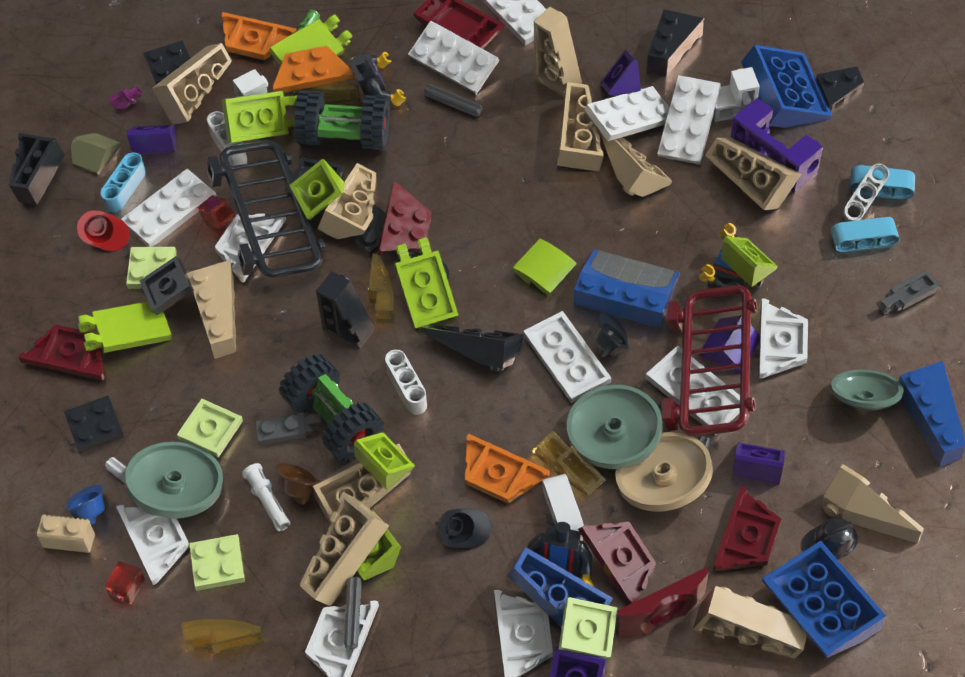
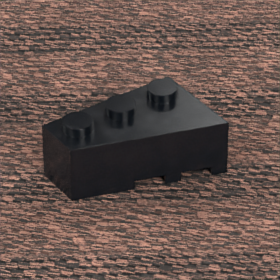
M664 9L648 52L646 72L667 76L681 60L682 55L691 49L695 40L702 36L704 18Z
M19 133V146L15 151L16 162L12 167L9 186L19 202L38 205L65 154L55 138Z
M331 271L316 290L322 329L360 349L374 332L375 328L352 282L345 275H338Z

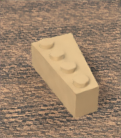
M549 7L534 21V79L564 97L567 82L582 84L567 16Z
M222 43L206 46L152 87L172 125L185 123L190 120L192 112L200 106V101L205 94L211 91L213 83L221 77L232 62Z
M567 82L563 99L557 166L600 172L603 160L600 137L597 134L596 125L585 112L587 104L592 103L588 85Z
M731 137L716 138L705 155L763 210L778 209L801 176L797 171Z
M231 260L188 272L187 275L194 288L192 293L214 359L236 353L235 291Z
M397 444L396 446H397V447L404 453V455L406 456V454H405V452L403 451V449H402V447L400 446V444ZM358 463L314 485V497L328 523L331 525L332 521H330L333 511L337 512L341 503L339 498L342 492L358 499L370 509L409 476L411 471L386 490L361 463Z
M342 492L339 498L341 503L337 512L333 511L330 518L332 523L327 534L322 535L319 542L321 544L317 555L312 557L299 585L315 600L328 606L334 603L347 585L348 578L353 577L389 527L387 523L358 499L345 492Z
M715 586L700 603L693 630L702 632L703 628L715 631L714 636L723 639L725 635L737 637L739 643L748 646L757 643L762 644V650L794 659L804 650L807 634L791 615L779 611L774 606L758 603L752 597L740 596L733 593L729 588Z

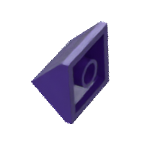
M626 49L600 82L601 86L610 96L641 91L638 62Z
M176 124L132 127L127 131L131 151L138 154L175 152Z
M742 315L720 318L714 328L741 325ZM752 325L750 358L760 342V335ZM741 329L711 333L702 349L741 344ZM741 348L699 354L723 366L741 363ZM740 368L732 369V370H734V371L740 373Z
M738 442L732 476L780 484L785 451Z
M556 647L550 677H604L606 659L560 650L559 647Z

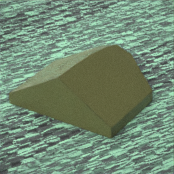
M97 133L77 136L71 144L73 166L99 175L120 146V142Z

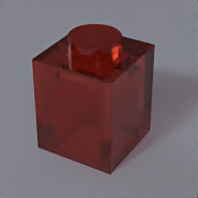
M215 195L210 196L197 207L206 225L221 229L236 217L227 200Z
M118 561L105 587L113 601L117 603L126 602L132 605L145 578L141 568Z

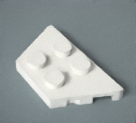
M265 213L249 215V218L265 216ZM237 214L215 245V250L223 261L231 260L233 273L241 282H245L249 275H243L237 258L238 250L241 244L248 243L250 250L251 247L239 214ZM286 216L252 222L255 235L260 236L278 232L286 221ZM274 237L258 240L262 254H264Z
M763 298L761 302L759 378H765L805 364L807 362L808 319L795 315L784 307H781V309L769 304V300Z
M124 505L116 506L152 584H157L189 547L188 540L177 518L156 516L139 507L125 508Z
M494 590L504 677H520L553 656L548 614L535 602H529L519 596L514 598L502 594L500 590Z
M370 601V604L360 605L359 639L356 649H347L344 645L346 605L342 607H324L322 609L305 654L327 677H351L379 607L378 601Z

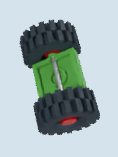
M300 90L298 92L297 102L295 103L296 109L294 110V138L297 144L320 145L321 137L361 140L363 149H386L390 125V100L388 96L366 95L363 106L355 107L326 105L324 94L320 91Z
M322 354L308 355L304 361L302 359L299 360L296 366L293 365L290 368L291 371L289 373H285V379L280 382L279 394L295 412L302 413L304 411L306 413L312 408L318 414H321V418L329 427L323 432V444L339 462L353 460L355 457L354 442L356 440L383 432V420L367 403L358 402L355 405L349 397H346L337 385L340 381V373Z

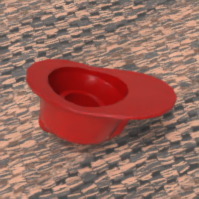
M98 210L87 211L77 221L76 229L78 236L87 244L107 251H117L125 247L129 241L130 232L126 223L108 213Z

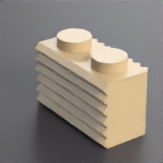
M44 514L40 520L37 536L43 548L90 553L95 533L88 519L84 520L82 518L79 520V518L74 519V517L70 519L69 516L65 518L64 516L56 517L55 515L51 517L50 514L48 516Z

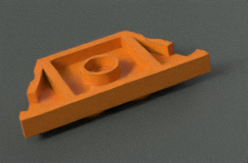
M222 13L227 52L266 60L272 55L269 52L271 46L297 32L296 28L230 13Z
M327 46L287 53L277 74L273 90L274 92L283 91L285 93L355 79L354 72Z
M471 434L467 435L465 484L508 504L550 476V470Z

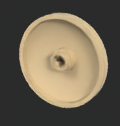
M665 432L662 433L657 448L648 458L631 467L616 469L615 476L619 491L628 503L643 510L660 512L683 507L698 498L711 481L713 466L709 451L698 439L683 433Z

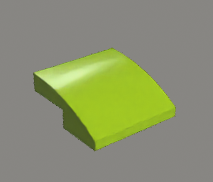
M539 239L516 263L512 270L527 284L532 282L548 296L577 263L552 244Z

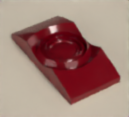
M426 0L413 13L414 17L423 26L427 27L429 22L432 21L482 49L504 28L503 23L461 0Z
M706 567L617 610L615 627L617 636L633 637L650 634L656 625L667 622L675 616H686L705 595L709 573Z

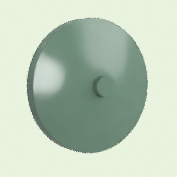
M606 385L585 393L574 403L567 418L568 440L574 452L587 463L605 469L631 467L648 458L657 448L663 430L661 412L654 400L643 391L626 385Z
M163 442L146 447L130 460L125 472V487L130 499L142 510L165 518H184L199 514L211 507L222 491L223 473L218 461L206 450L183 442Z

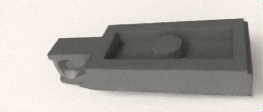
M924 270L890 288V292L885 296L886 298L881 300L879 309L884 315L892 312L895 308L897 311H900L939 291L940 285L927 270Z
M300 413L256 421L259 445L306 438V435L311 434V431L323 429L321 414L309 415L308 413Z

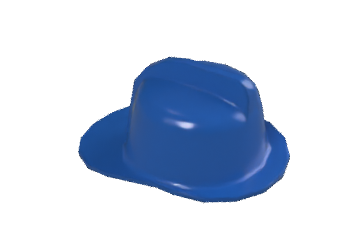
M89 486L74 494L67 502L66 511H69L74 519H88L90 524H95L96 517L105 510L102 486Z

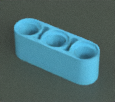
M135 152L126 154L101 189V197L106 211L111 213L119 212L144 178L146 171L140 154Z
M857 165L851 169V192L854 193L872 166ZM888 168L889 177L876 197L912 198L915 190V174L909 170ZM875 170L872 172L874 179L882 180L884 178L881 171ZM868 189L860 190V195L872 196Z
M891 217L841 222L835 224L830 229L835 249L838 252L889 247L899 241L894 219Z

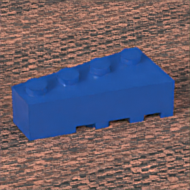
M941 361L900 375L899 381L903 386V396L901 399L939 467L960 460L965 450V438L944 362Z

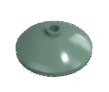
M850 370L838 374L831 382V391L839 401L864 411L888 408L901 400L903 396L901 382L893 376L879 371Z

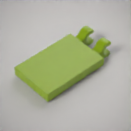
M333 15L324 23L318 19L271 46L269 52L280 66L287 53L323 46L329 47L339 57L344 53L343 47L351 43L349 39L353 36L346 30L335 39L331 31L338 28L337 23L340 20L336 15Z
M283 91L222 99L227 142L233 143L289 134L288 127L295 126V117L287 118L285 106L295 105L297 95L284 97Z
M427 237L417 241L421 256L410 259L406 243L396 247L400 262L394 265L414 329L458 316L439 251H431Z
M149 302L93 311L92 317L88 315L78 317L80 333L96 330L98 334H84L86 351L102 348L103 353L171 340V332L164 312L156 315L152 311Z

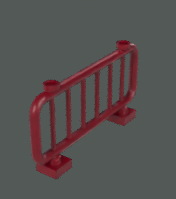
M733 285L695 291L686 298L684 309H680L677 301L667 302V322L672 332H682L683 323L680 406H676L672 397L663 398L662 420L668 431L678 430L679 420L680 429L688 436L734 432L743 428L748 422L749 412L756 410L754 397H749L751 313H757V303L755 299H751L750 291L746 287ZM734 294L742 296V305L693 312V304L700 299ZM742 310L741 325L692 331V319L694 316ZM741 329V344L691 350L692 336ZM741 348L740 364L690 370L691 355ZM740 368V383L690 389V374ZM740 388L739 404L689 410L690 394ZM739 408V418L735 422L691 427L688 424L689 414Z

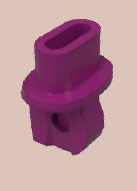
M135 86L130 90L124 89L117 92L108 100L114 108L125 110L130 104H136V100L142 97L143 93Z

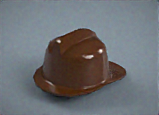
M286 463L275 465V470L283 477L284 493L302 505L306 504L308 499L314 496L313 486L322 482L299 466Z

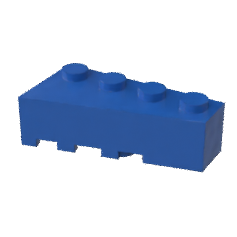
M526 547L518 554L507 574L515 584L561 627L565 601L568 597L608 606L613 599Z

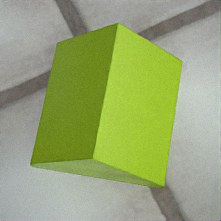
M321 159L289 186L307 219L310 220L343 194L345 182L324 159Z
M725 236L723 239L721 259L751 287L777 269L778 266L749 239Z
M383 432L358 439L354 442L355 458L386 490L415 466Z
M388 529L357 570L364 580L394 568L401 546Z

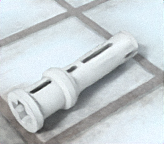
M255 463L243 470L242 476L251 485L252 494L260 499L278 532L286 530L291 523L271 490L272 483L269 479L265 478L261 464Z

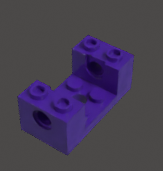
M756 98L733 117L731 138L800 173L801 176L791 189L793 193H796L818 174L823 146L818 141L805 135L792 147L786 148L782 142H778L769 135V122L772 119L773 109Z

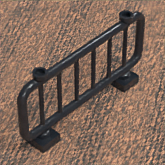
M259 141L225 148L219 156L221 164H219L217 155L208 157L206 170L212 187L221 186L222 177H226L251 247L250 250L248 243L239 245L237 258L244 276L253 273L255 264H257L262 274L271 278L313 271L321 265L323 260L321 252L325 251L323 239L316 240L310 221L307 219L289 186L294 182L288 166L292 165L290 152L283 153L280 145L273 141ZM263 149L272 150L276 156V159L231 166L228 157L233 154ZM278 163L283 176L237 183L232 170ZM285 180L289 193L243 201L239 188ZM291 197L296 209L289 212L249 218L245 205ZM298 214L302 228L256 236L251 223ZM304 232L309 246L262 254L258 240ZM311 250L314 257L313 261L309 263L277 269L269 268L264 258Z

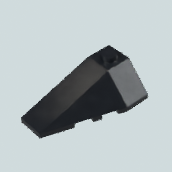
M436 324L421 327L422 333L481 365L490 366V370L503 371L505 367L513 364L524 335L498 330L483 334L481 329L477 328L464 329L462 332L461 328L457 326Z

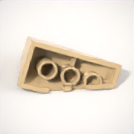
M599 130L616 177L624 186L622 189L632 196L637 194L644 197L672 183L670 178L656 165L652 166L646 162V156L631 148L632 144L625 138L621 137L607 141Z
M358 163L355 165L345 180L343 194L326 208L318 230L336 239L365 233L373 219V195L376 184V173Z
M842 464L822 500L821 508L824 509L826 514L831 517L842 518L847 522L851 521L852 524L918 543L924 528L902 509L891 507L887 501V496L883 493L876 494L868 487L870 482L866 478Z

